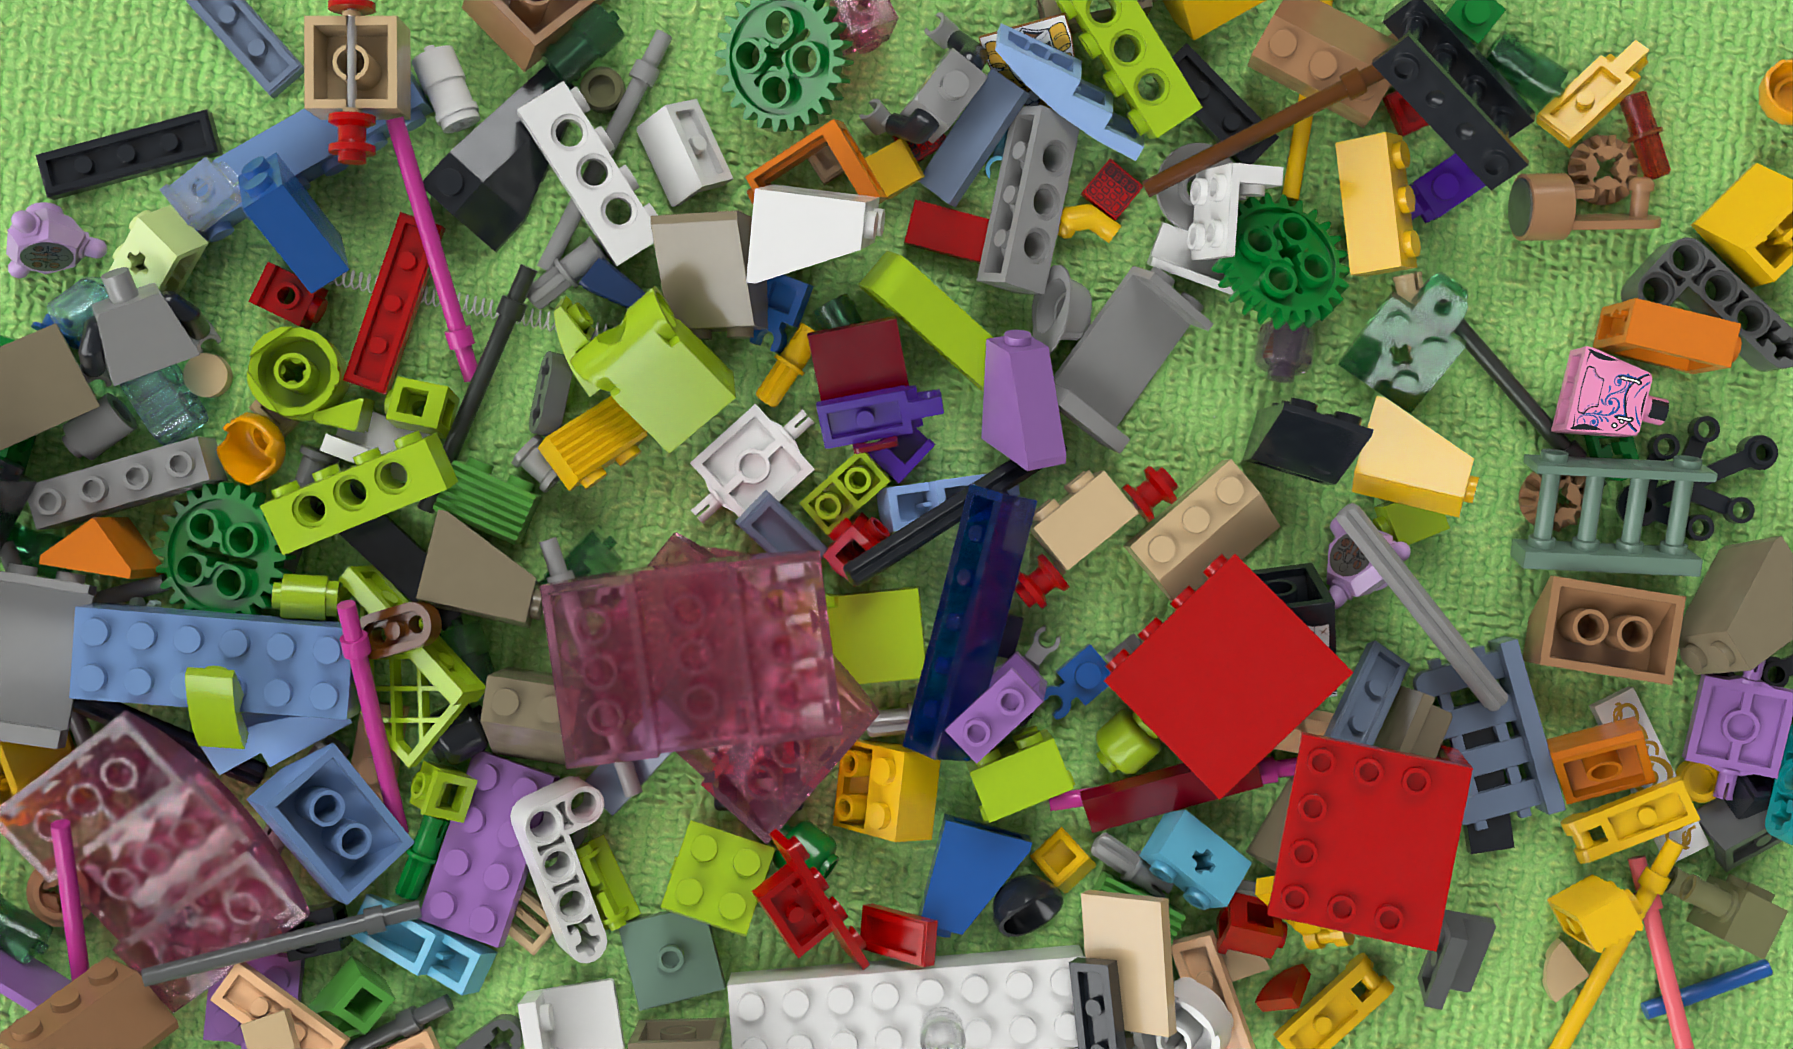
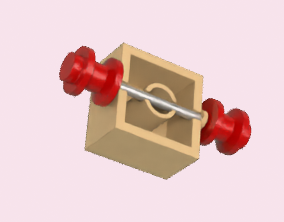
M328 0V10L342 16H304V108L320 120H328V123L338 127V141L328 144V153L338 156V163L363 165L367 163V157L376 155V146L366 141V129L375 126L376 120H389L404 116V120H411L410 29L398 16H366L376 12V4L371 0Z
M1148 466L1143 470L1145 481L1136 488L1126 484L1120 490L1105 471L1094 472L1093 474L1090 470L1083 471L1064 486L1068 494L1057 502L1054 498L1052 500L1048 499L1030 514L1034 522L1027 529L1054 562L1052 564L1041 553L1036 557L1038 567L1033 572L1027 575L1018 571L1014 575L1019 583L1013 589L1027 607L1031 608L1034 604H1037L1041 609H1044L1047 606L1045 596L1055 587L1064 592L1070 588L1062 577L1066 573L1065 570L1071 569L1133 517L1140 514L1150 523L1155 519L1153 508L1162 500L1169 504L1177 501L1174 491L1178 488V485L1163 467L1155 471L1151 466Z

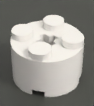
M1183 977L1174 981L1177 1033L1171 1037L1133 1032L1135 1044L1133 1049H1226L1231 1038L1234 1020L1232 1014L1227 1010L1225 1004L1215 992L1197 983L1193 978Z

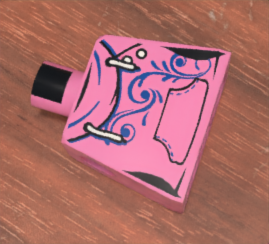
M1585 346L1570 350L1551 432L1606 437L1637 436L1642 421L1659 426L1665 422L1669 412V401L1649 395L1652 383L1651 373L1592 347Z

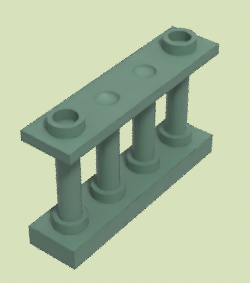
M1542 449L1540 455L1524 454L1523 463L1536 474H1542L1534 533L1530 534L1528 539H1512L1510 556L1522 568L1700 577L1703 559L1688 549V545L1684 543L1694 481L1717 482L1718 476L1716 472L1702 464L1703 460L1701 458L1676 455L1673 461L1574 457L1568 456V452L1558 449ZM1561 475L1586 476L1578 534L1572 537V541H1556V538L1552 537ZM1605 477L1631 478L1622 536L1616 539V544L1600 543V540L1596 539ZM1650 479L1674 480L1665 540L1660 541L1659 546L1644 545L1640 541L1649 481Z

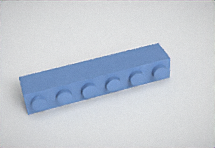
M412 72L411 120H405L408 132L424 124L426 121L425 116L434 112ZM304 108L164 188V191L175 210L206 241L216 242L234 232L232 226L246 218L251 220L242 207L238 176L242 174L243 167L253 159L264 156L266 159L277 152L306 191L311 187L309 182L323 174L325 176L335 175L346 169L349 165L338 163V156L328 153V144L338 141V127L328 123V120H320ZM376 120L375 126L366 129V141L376 146V151L388 143L386 138L390 137L385 120Z

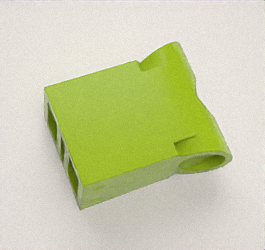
M655 286L626 310V315L620 325L598 334L570 359L571 366L583 379L602 390L609 391L612 398L669 454L736 398L734 372L687 326L675 318L668 302Z
M919 586L837 595L818 591L790 589L793 624L801 633L806 644L803 656L798 663L801 699L827 692L842 685L927 678L928 665Z

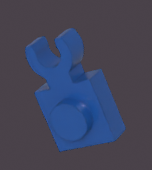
M787 275L768 279V329L754 330V338H750V343L761 345L764 335L771 332L774 341L770 351L782 353L787 344L785 327L787 324L799 327L814 286Z
M1089 643L1055 671L1063 682L1058 686L1049 685L1046 688L1044 701L1051 695H1058L1061 698V706L1052 713L1056 720L1068 714L1071 708V701L1077 697L1086 706L1108 687L1104 679L1111 672L1105 667L1107 663Z

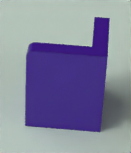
M917 428L913 429V433L897 436L898 446L867 452L898 484L936 445Z

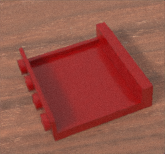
M1221 553L1202 572L1208 579L1196 591L1188 585L1170 603L1175 611L1164 622L1156 616L1137 635L1143 642L1131 654L1123 648L1105 666L1111 673L1104 679V682L1219 800L1354 673L1235 553L1229 559Z

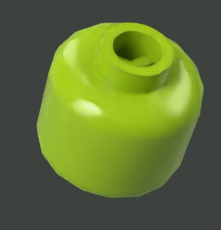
M1129 709L1118 711L1096 733V743L1100 749L1096 756L1103 766L1113 773L1120 770L1126 774H1135L1161 749L1159 737L1134 711Z

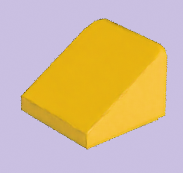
M899 139L865 158L889 199L894 198L925 177L906 140Z
M1062 826L1030 855L1032 860L1064 894L1076 886L1097 865Z

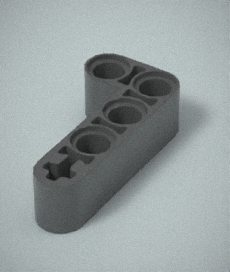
M1686 237L1661 245L1644 261L1622 287V302L1634 298L1646 300L1642 290L1643 285L1647 282L1654 289L1655 296L1652 302L1669 306L1679 298L1693 312L1737 323L1738 313L1742 311L1747 316L1748 324L1745 330L1740 328L1739 337L1742 340V346L1739 355L1758 371L1767 372L1793 367V328L1710 250L1694 238ZM1675 250L1680 252L1684 258L1682 271L1673 263V253ZM1707 281L1712 282L1715 286L1716 296L1714 300H1711L1705 292Z

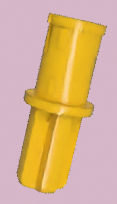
M802 322L780 355L775 354L776 363L756 391L758 399L770 407H777L797 376L805 374L802 370L811 357L807 333L815 331Z

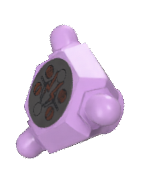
M47 202L35 203L27 207L25 211L15 212L11 217L12 225L8 229L6 254L11 259L8 271L15 278H24L30 271L49 274L73 268L85 256L99 259L107 253V245L104 241L89 237L88 232H84L71 217L64 215L63 210L55 204Z
M1334 518L1330 523V529L1335 538L1329 544L1327 584L1330 585L1329 593L1335 601V609H1338L1348 599L1352 600L1354 596L1361 597L1371 594L1373 591L1385 588L1388 584L1336 518ZM1379 530L1401 560L1406 561L1411 554L1409 545L1405 542L1393 541L1392 535Z

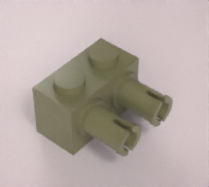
M1673 866L1668 875L1671 881L1665 892L1671 893L1681 900L1694 905L1686 921L1764 960L1788 913L1787 910L1772 903L1775 894L1731 874L1728 875L1726 881L1710 874L1707 880L1704 881L1697 875L1688 874L1680 868Z

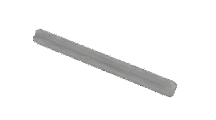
M1350 503L1341 509L1336 515V520L1482 705L1492 712L1499 710L1508 701L1507 693L1365 512L1354 503Z

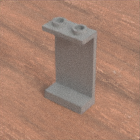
M1132 266L1054 375L1059 412L1099 444L1119 454L1130 439L1116 427L1190 325L1209 331L1213 325L1201 313L1204 306L1187 293L1182 292L1180 295L1172 288L1175 283L1174 279L1157 267H1153L1149 271Z
M9 563L7 572L0 571V741L52 749L64 748L75 699L69 698L75 607L94 603L97 587L84 584L86 575L57 571L55 579L36 577L38 571L36 567Z

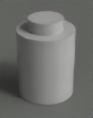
M110 393L105 394L98 399L100 407L75 417L63 425L65 435L62 437V441L67 449L77 458L84 456L87 459L94 460L137 429V423L133 415L114 395Z

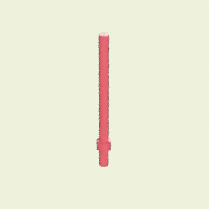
M1646 856L1628 858L1636 892L1641 885L1637 881L1644 868L1648 866ZM1657 894L1643 922L1675 1049H1694L1659 909L1663 908L1661 896Z

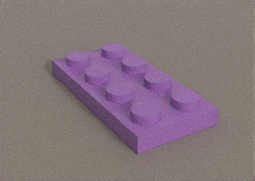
M484 750L471 758L466 774L478 781L464 823L450 820L421 907L422 918L418 919L500 948L505 945L529 873L511 824L510 815L512 808L522 797L558 781L560 776ZM544 811L538 812L533 816L530 822V829L536 828L541 824L544 818Z

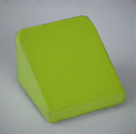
M360 398L315 412L313 420L316 423L365 433V431L368 432L375 401Z

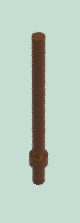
M1373 65L1360 71L1356 67L1340 75V81L1142 181L1148 196L1152 197L1347 97L1352 101L1368 93L1367 87L1385 79L1384 76Z

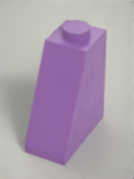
M1008 330L1004 333V336L986 339L981 439L1025 470L1030 471L1066 464V449L1049 347L1033 338L1028 331Z

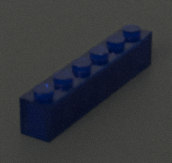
M974 484L969 485L903 742L904 747L934 760L970 761L971 757L954 741L945 729L989 689L1038 500L1004 490Z

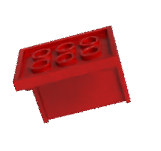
M1301 732L1300 746L1267 915L1437 952L1473 767L1456 748L1440 746L1436 758Z

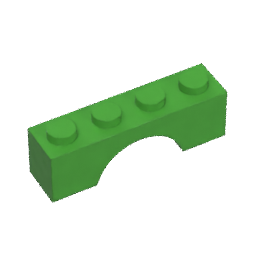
M351 956L311 1002L308 1008L350 1038L358 1034L366 1035L393 1003L395 997L382 976Z

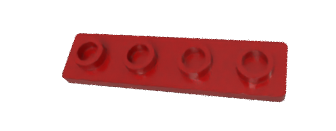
M775 828L769 833V836L787 864L751 892L789 949L798 959L832 932L846 954L862 970H865L870 965L862 952L867 945L853 926L850 925L847 928L843 923L848 918L846 911L833 896L829 899L824 892L830 887L814 866L809 869L805 861L810 858V855L802 843L794 835L787 839Z

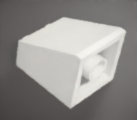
M775 184L756 188L746 282L759 283L859 251L875 243L876 236H882L885 224V209L878 208L880 197Z

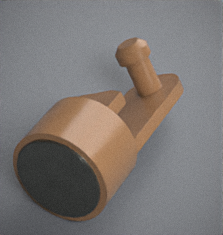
M1566 173L1520 174L1512 185L1508 202L1510 228L1513 236L1518 241L1564 240L1568 237L1571 230L1655 229L1661 227L1662 218L1648 214L1650 192L1654 191L1655 182L1649 177H1634L1629 181L1628 190L1632 192L1628 214H1576V199L1595 198L1596 188L1584 184H1573L1571 177Z

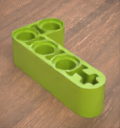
M886 251L860 281L858 286L880 306L898 316L984 393L986 339L993 337L912 263L897 253Z

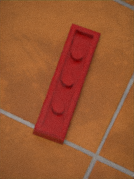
M403 212L399 214L343 377V381L385 395L392 388L431 273L415 217ZM436 224L440 240L442 241L446 228Z

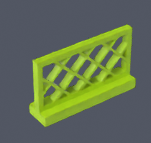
M373 565L349 566L338 579L343 584L340 602L349 600L353 596L360 604L361 618L367 614L408 602L397 588ZM339 615L338 617L327 616L326 621H333L334 619V621L340 622ZM422 618L419 620L421 630H423ZM440 636L431 645L395 656L381 658L389 659L390 685H375L376 691H390L391 717L382 716L389 747L408 768L416 767L468 703L477 702L485 693L486 686ZM369 659L375 684L374 660L379 659ZM401 659H410L417 667V685H402ZM402 691L418 692V717H403ZM429 691H439L450 703L449 707L440 717H430ZM403 723H419V743L413 750L404 741Z

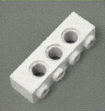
M563 81L517 109V114L614 266H618L654 243L650 216L658 214L650 203L642 206L633 192L639 188L633 174L626 165L618 168L609 153L615 149L609 136L602 126L594 129L587 119L585 113L591 109L576 86L569 90ZM564 122L576 124L582 133L581 141L571 147L561 144L556 137V129L560 124ZM588 161L601 163L606 170L605 181L597 186L587 184L581 177V167L584 163ZM620 199L628 204L630 217L625 224L618 225L609 221L605 213L606 205L609 201Z

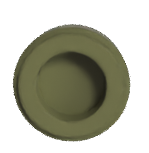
M604 66L590 69L585 73L580 83V92L590 109L602 114L615 111L626 91L625 84L620 75L615 70Z

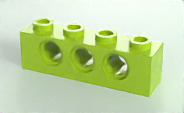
M1055 0L1061 12L1066 13L1068 20L1075 18L1083 31V34L1079 36L1082 46L1092 59L1098 56L1108 71L1103 74L1108 88L1116 98L1121 95L1124 97L1131 108V111L1126 113L1127 117L1140 136L1146 133L1149 139L1158 138L1203 108L1137 0H1106L1111 7V16L1106 23H1099L1092 18L1090 4L1093 0ZM1121 36L1129 38L1135 46V54L1129 62L1119 60L1114 52L1115 42ZM1144 75L1154 77L1158 83V93L1151 101L1142 98L1138 91L1139 81Z
M419 430L394 440L396 446L394 450L381 454L379 448L376 447L352 457L356 464L341 471L338 463L312 473L315 482L300 487L298 481L294 480L271 490L274 498L260 505L282 554H288L445 491L459 482L437 432L423 438ZM393 462L405 468L407 472L406 483H400L393 478L391 474ZM352 479L358 480L364 485L366 489L365 500L357 498L352 493L350 488ZM311 496L318 497L324 503V516L318 515L312 510L310 505Z

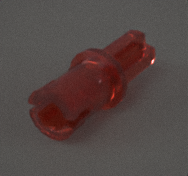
M1647 90L1626 96L1619 105L1621 106L1630 134V138L1627 139L1628 144L1634 143L1644 177H1649L1652 180L1664 177L1671 171L1659 135L1664 130L1663 127H1658L1654 118Z

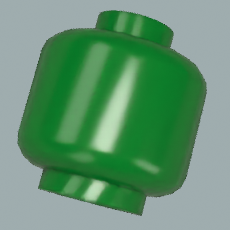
M808 820L802 821L794 827L786 824L779 832L787 839L794 835L810 855V858L805 861L808 868L810 869L814 866L826 879L839 861V857L835 855L837 850L835 840ZM772 842V845L777 849L773 862L774 866L779 870L787 862L775 843Z

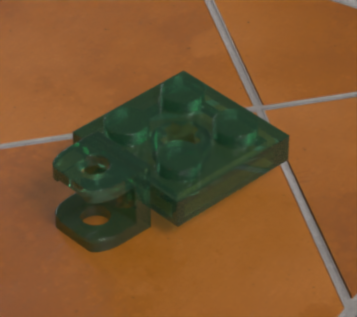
M1440 272L1430 277L1412 298L1411 303L1392 291L1339 358L1338 365L1411 414L1466 348V340L1453 331L1467 313L1468 290L1445 273ZM1442 299H1445V300H1448L1449 302H1447V303H1440V302H1438V301H1439V300H1442ZM1405 344L1412 347L1409 354L1412 357L1411 360L1408 362L1404 360L1396 362L1393 360L1394 354L1390 351L1391 347L1402 348Z

